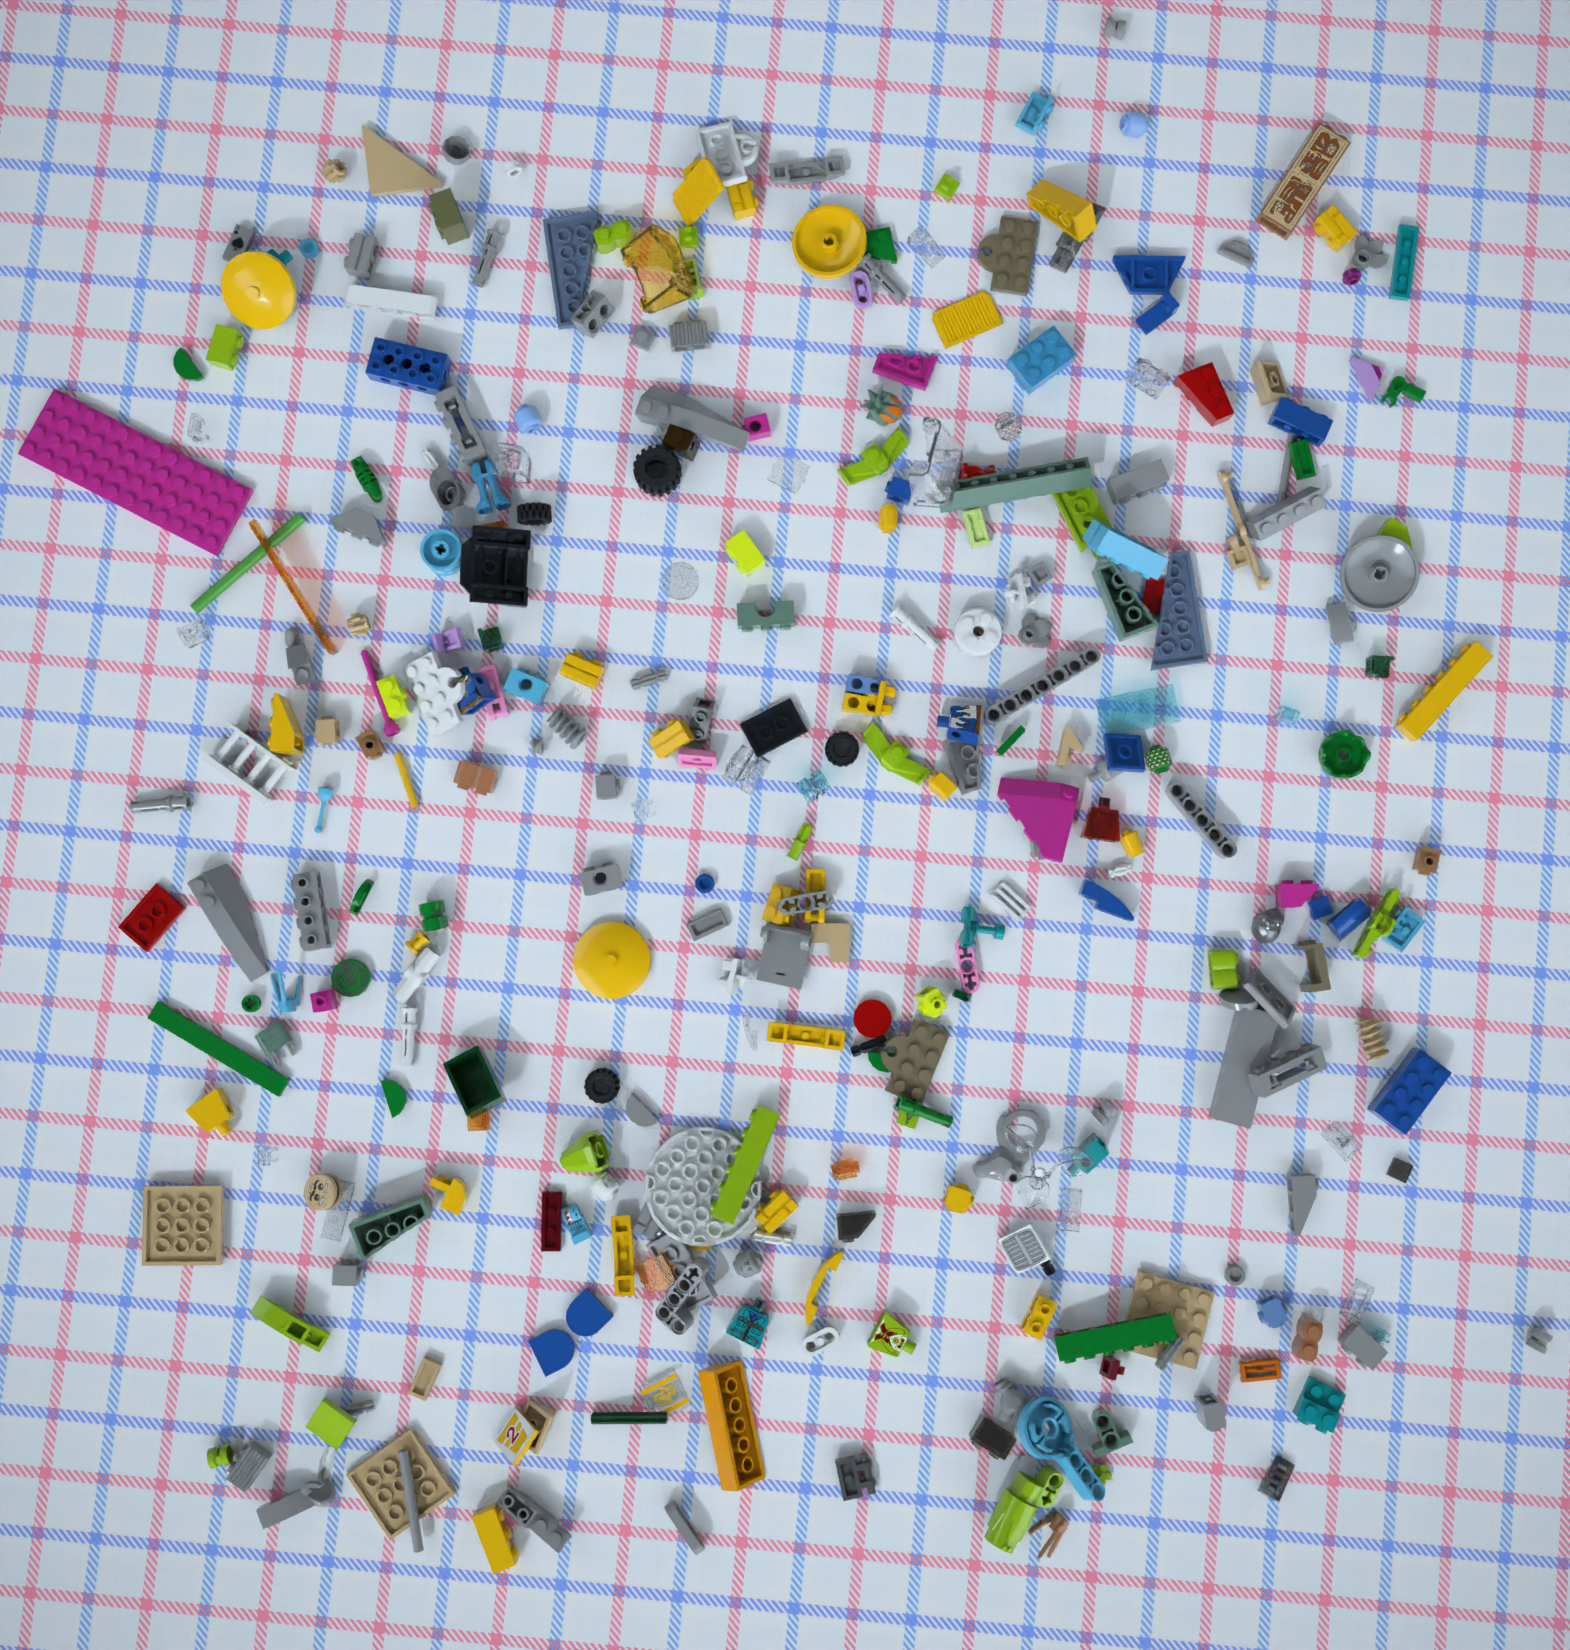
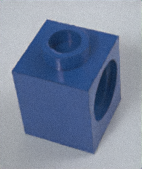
M893 476L892 481L887 482L884 491L887 492L886 499L908 506L915 483Z

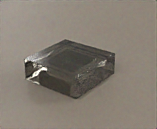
M1393 1157L1386 1175L1406 1183L1413 1165Z

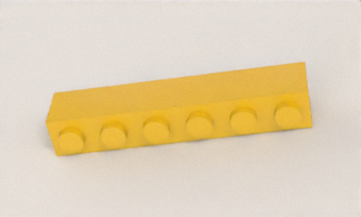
M1477 641L1470 644L1466 643L1459 650L1461 654L1457 658L1453 657L1447 663L1449 667L1436 675L1434 684H1429L1422 691L1424 695L1420 699L1416 698L1409 706L1411 709L1398 717V723L1395 728L1409 741L1414 742L1418 740L1491 660L1493 655Z

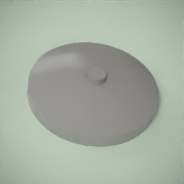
M1386 535L1371 536L1356 543L1346 553L1340 567V584L1346 597L1357 607L1371 612H1386L1403 605L1413 595L1420 577L1419 562L1410 546L1398 538Z

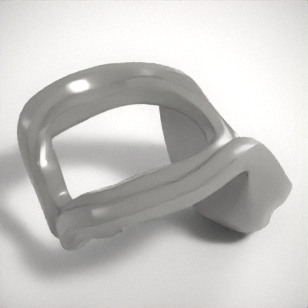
M326 1467L319 1471L318 1481L307 1482L301 1487L302 1494L307 1495L318 1507L330 1506L336 1496L335 1489L327 1478L328 1470Z

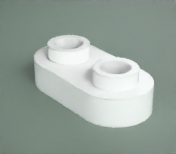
M825 1326L811 1333L802 1341L803 1352L807 1356H816L835 1346L839 1340L838 1331L833 1326ZM828 1332L833 1335L830 1339L825 1337V1334ZM814 1342L815 1346L813 1348L808 1347V1343Z

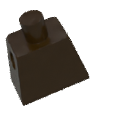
M670 424L660 447L666 446L669 451L672 449L676 455L693 462L700 443L695 434Z

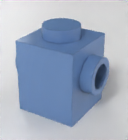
M1274 1294L1256 1301L1259 1309L1257 1315L1262 1324L1278 1328L1283 1325V1322L1288 1320L1286 1317L1288 1311L1285 1304L1280 1302L1279 1298Z

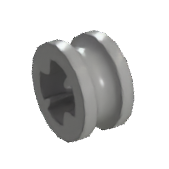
M532 738V754L536 755V753L543 755V738H539V740Z

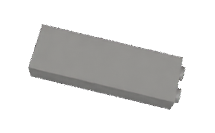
M1246 1007L1234 1012L1208 1115L1212 1119L1251 1129L1259 1096L1253 1095L1247 1073L1253 1071L1256 1066L1267 1064L1277 1021L1263 1007L1261 1010H1247Z

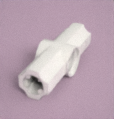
M426 947L415 963L413 962L404 972L403 979L391 994L399 1001L406 1003L415 990L426 981L430 970L441 956L434 950Z

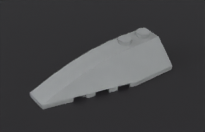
M651 386L640 397L635 411V415L640 422L667 430L669 425L672 424L695 434L699 439L740 451L745 450L750 436L748 431L690 397Z
M224 864L206 871L187 882L216 933L249 981L253 982L268 973L262 948L259 945L258 934L252 921V913H250L247 896L229 865Z

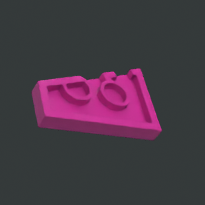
M879 353L872 373L925 391L938 356L921 357V355L902 356L901 354Z

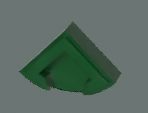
M954 989L952 992L953 997L965 1002H970L972 997L957 989Z

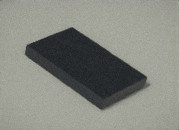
M791 698L740 723L757 758L808 732Z

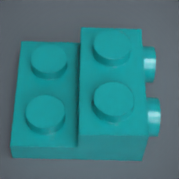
M1308 1376L1292 1412L1298 1416L1297 1420L1305 1425H1308L1310 1422L1316 1425V1430L1324 1434L1327 1431L1333 1433L1341 1416L1339 1411L1346 1394Z

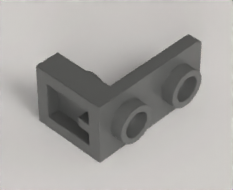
M696 698L689 727L695 736V739L692 740L693 742L706 744L715 701Z

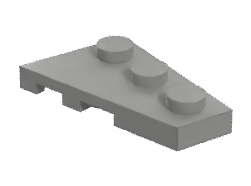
M951 739L942 741L961 795L981 789L979 740L977 746Z

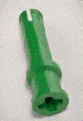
M900 1094L896 1099L894 1106L896 1111L901 1110L909 1113L911 1117L919 1116L947 1128L952 1125L953 1116L926 1107L919 1100L913 1101L906 1098L903 1094Z

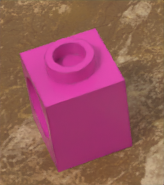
M766 413L744 418L745 425H742V429L750 433L749 442L771 437ZM753 425H759L761 427L758 431H753L751 429Z
M335 989L310 994L313 1013L338 1009Z

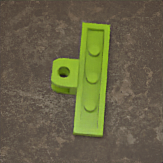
M1395 888L1387 889L1351 956L1357 959L1368 957L1372 950L1371 945L1373 941H1376L1380 935L1386 937L1391 933L1397 920L1390 918L1391 915L1389 913L1392 907L1394 908L1398 904L1400 891Z

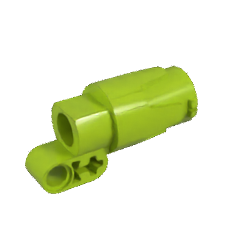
M1051 1465L1043 1466L1036 1479L1018 1471L1011 1487L1004 1489L988 1523L989 1528L984 1536L985 1539L1000 1550L1013 1553L1018 1541L1021 1542L1039 1506L1049 1508L1053 1505L1063 1485V1476Z

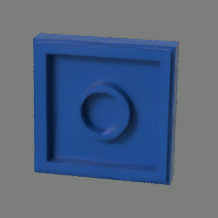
M1105 733L1103 735L1108 771L1143 773L1146 770L1141 735Z

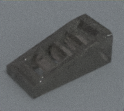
M1276 1455L1259 1486L1258 1492L1273 1501L1279 1502L1295 1465ZM1278 1464H1281V1465H1283L1284 1467H1286V1468H1287L1286 1471H1284V1470H1282L1281 1468L1277 1467ZM1275 1471L1282 1474L1283 1477L1280 1478L1277 1475H1275ZM1274 1479L1277 1482H1279V1484L1276 1485L1272 1483L1271 1480ZM1269 1486L1275 1489L1274 1493L1268 1490Z

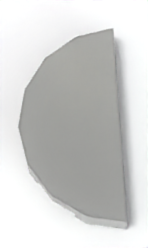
M1236 240L1227 242L1217 251V254L1247 268L1252 266V254L1249 247L1243 242Z
M631 1093L626 1103V1111L630 1120L636 1125L644 1127L658 1122L659 1120Z

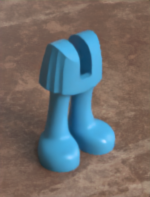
M491 458L484 459L485 470H487V473L482 474L479 461L472 462V480L477 482L480 494V501L476 506V511L479 515H487L493 511L486 482H489L494 507L497 510H506L511 507V500L500 492L497 483L499 472Z

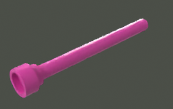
M362 650L361 656L386 723L384 724L386 737L397 735L401 732L399 725L388 715L376 683L378 678L367 650Z

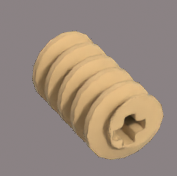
M1367 1018L1354 1022L1356 1025H1361L1356 1031L1363 1032L1359 1039L1366 1041L1361 1045V1047L1368 1048V1050L1363 1052L1365 1055H1370L1366 1060L1378 1059L1389 1054L1388 1049H1383L1387 1046V1042L1381 1041L1385 1036L1378 1034L1383 1030L1382 1027L1376 1026L1380 1023L1379 1019Z

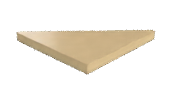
M365 125L362 126L370 194L372 197L443 187L441 181Z

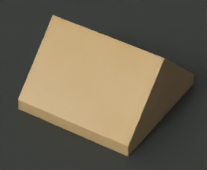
M1263 360L1257 361L1251 368L1250 374L1260 405L1279 401L1281 397L1288 398L1289 394L1279 363Z
M528 1399L523 1413L539 1431L529 1450L538 1455L557 1410Z

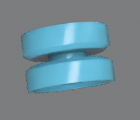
M437 529L431 531L421 542L420 554L422 560L438 575L450 576L456 574L460 570L462 542L449 530Z

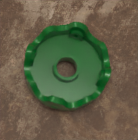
M1342 730L1324 739L1320 745L1318 757L1321 767L1328 775L1337 779H1349L1363 772L1366 763L1371 758V752L1361 736L1353 734L1350 730ZM1340 750L1345 751L1347 754L1345 761L1340 760L1338 757Z

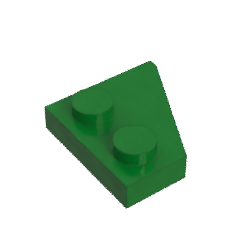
M890 227L866 231L867 247L864 256L870 253L872 259L879 261L883 259L891 261V264H897Z

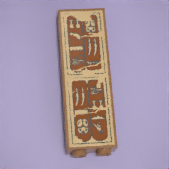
M1319 123L1255 221L1287 241L1351 142L1345 136L1332 131L1329 126Z

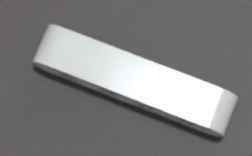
M350 284L347 285L344 305L352 309L432 320L435 319L438 299L429 295Z

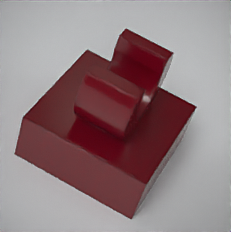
M1103 1355L1099 1374L1107 1379L1116 1381L1117 1374L1124 1375L1125 1367L1120 1366L1118 1359L1110 1355Z

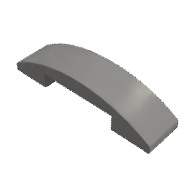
M842 156L824 157L823 161L790 165L787 162L769 163L771 183L810 184L845 175Z

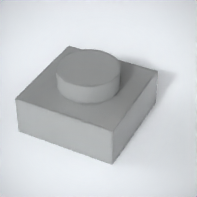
M637 326L630 343L648 352L655 338V332Z
M1043 561L1026 572L1036 588L1053 578Z

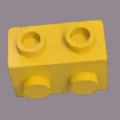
M773 883L762 919L790 927L795 915L780 913L777 905L780 899L801 895V891ZM797 898L794 899L795 903L792 904L785 901L782 909H786L788 912L790 907H797Z

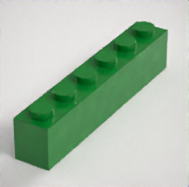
M1171 1311L1054 1335L1059 1361H1064L1065 1364L1076 1362V1358L1084 1357V1360L1093 1359L1096 1357V1354L1101 1353L1104 1356L1113 1355L1116 1350L1121 1349L1123 1352L1135 1350L1134 1347L1141 1345L1143 1348H1148L1162 1341V1344L1174 1342L1173 1339L1177 1338Z

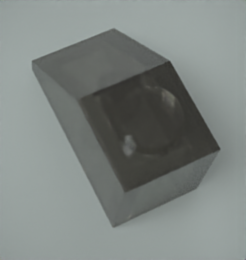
M875 1210L836 1214L838 1239L843 1240V1243L854 1242V1239L859 1238L876 1217Z

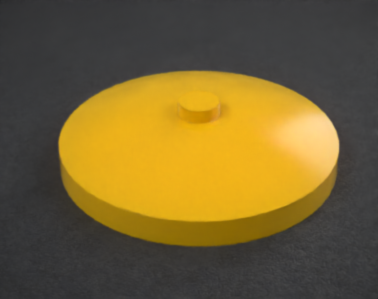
M823 205L810 210L799 220L792 236V249L799 266L808 274L823 279L838 278L851 272L861 262L867 247V236L863 222L852 210L840 205Z
M247 251L232 258L223 271L221 278L223 299L230 312L243 324L256 329H270L285 322L292 314L297 298L296 285L288 268L275 256L263 251Z
M620 922L600 923L587 930L579 939L573 956L574 971L579 982L590 993L606 999L622 998L635 992L646 980L651 965L650 950L643 936L633 927Z

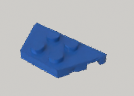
M1113 255L1112 262L1130 295H1163L1170 290L1186 256Z

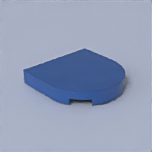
M586 1287L569 1305L566 1312V1321L572 1332L586 1337L596 1334L614 1315Z
M551 1329L528 1341L545 1377L566 1367L573 1358L575 1350L574 1341L568 1333L562 1330Z

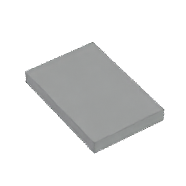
M1255 967L1250 971L1243 987L1283 1029L1287 1028L1291 1023L1296 1008Z

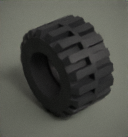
M656 444V448H652V445L648 446V450L643 448L641 450L642 454H637L636 461L633 463V473L638 487L643 489L644 493H650L653 497L656 494H659V497H663V493L671 494L670 490L675 491L676 485L680 484V477H682L679 458L677 455L675 456L672 449L669 451L666 446L661 448L660 445ZM654 463H663L669 470L663 478L652 479L646 473L649 466Z

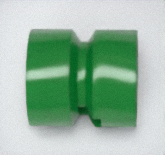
M443 900L418 905L420 916L424 917L421 921L423 932L448 927L447 916L443 915V912H445Z

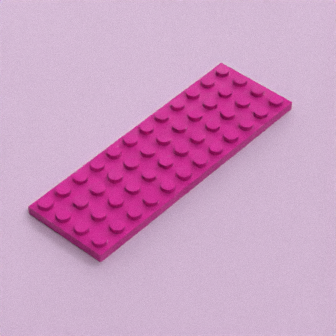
M55 388L18 452L20 456L217 557L254 492L243 484Z

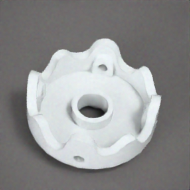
M973 608L964 612L958 618L954 628V640L965 655L982 657L989 654L998 646L1002 636V626L997 616L983 608ZM975 627H981L983 629V635L979 637L975 636L973 633V629Z

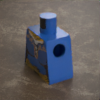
M462 667L458 670L462 675L460 680L454 684V687L459 682H465V693L457 703L461 715H473L496 699V695L482 673H470L468 667Z

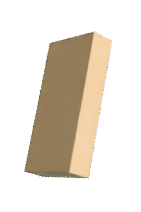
M425 1355L408 1394L426 1401L443 1363Z

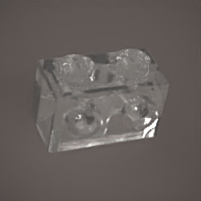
M1139 357L1125 378V381L1157 400L1171 377L1165 370L1158 369L1149 360Z

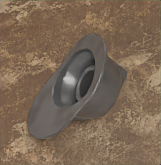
M446 468L435 469L430 476V488L441 509L452 511L457 506L464 505V488L456 481L450 470Z

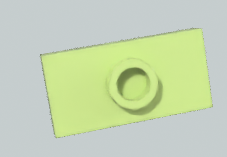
M981 507L962 511L971 549L989 545L990 539Z

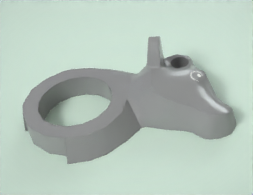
M1018 1109L1011 1111L1006 1116L1001 1114L996 1125L999 1148L988 1158L978 1161L974 1165L973 1172L976 1177L991 1178L1011 1184H1016L1020 1181L1021 1174L1024 1172V1165L1042 1146L1046 1137L1044 1121L1033 1110ZM1021 1116L1031 1118L1037 1127L1035 1140L1030 1145L1024 1147L1013 1144L1008 1136L1010 1123L1015 1118Z

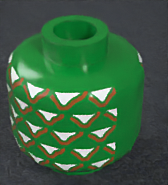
M1160 745L1150 747V751L1145 754L1148 770L1155 774L1169 771L1172 759L1168 748H1161Z

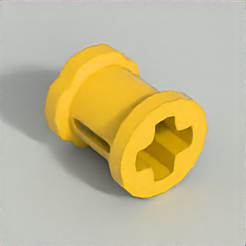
M419 929L417 934L410 941H406L405 944L415 955H418L419 950L426 943L429 944L431 940Z

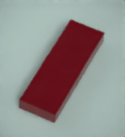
M543 1191L541 1251H561L562 1191Z

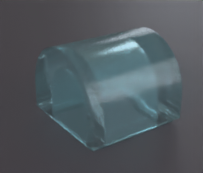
M1284 705L1278 706L1274 719L1294 726L1301 712Z

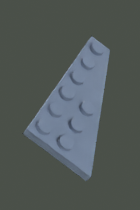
M598 211L543 219L559 330L576 327L570 318L582 304L594 242L593 232L596 230L599 216Z
M1190 550L1169 554L1158 620L1159 625L1157 626L1150 671L1208 662Z

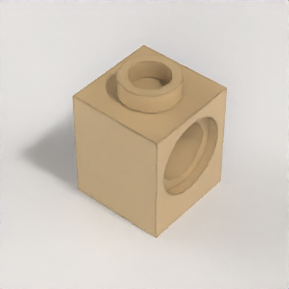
M332 716L321 717V720H315L317 744L321 746L340 744L339 721L333 719Z

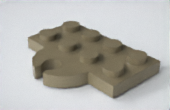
M1001 216L998 234L986 236L980 242L978 249L988 248L991 251L989 256L982 254V252L977 253V260L980 266L992 272L990 291L1027 296L1038 222Z
M914 1018L907 1036L895 1035L887 1039L883 1044L895 1046L896 1052L893 1056H888L885 1051L880 1052L883 1065L892 1072L885 1091L897 1096L903 1094L906 1098L913 1101L919 1100L922 1104L950 1033Z

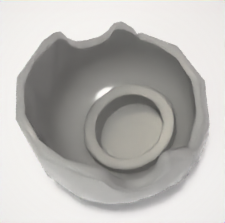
M450 136L444 140L442 153L449 163L461 165L469 159L471 147L465 139L460 136Z

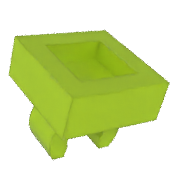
M944 173L934 192L950 201L959 188L960 182Z
M686 226L679 228L680 249L699 248L697 227Z

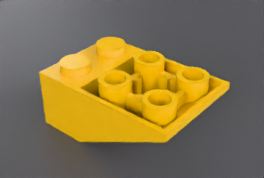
M274 693V698L271 699L273 715L269 720L271 736L268 737V747H270V751L280 755L303 756L305 737L288 698Z

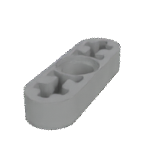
M829 891L784 897L779 900L777 908L784 915L829 908L834 902V897ZM822 894H824L825 897H829V900L826 901V905H824L823 902H817V907H814L815 900L813 898V895H815V899L822 898ZM804 897H808L811 901L808 908H803L800 904L801 899ZM797 898L796 905L799 910H796L795 906L790 907L788 912L786 909H782L785 901L792 904L795 903L794 899Z
M672 1500L665 1505L666 1513L693 1553L698 1555L705 1550L704 1543L677 1503Z

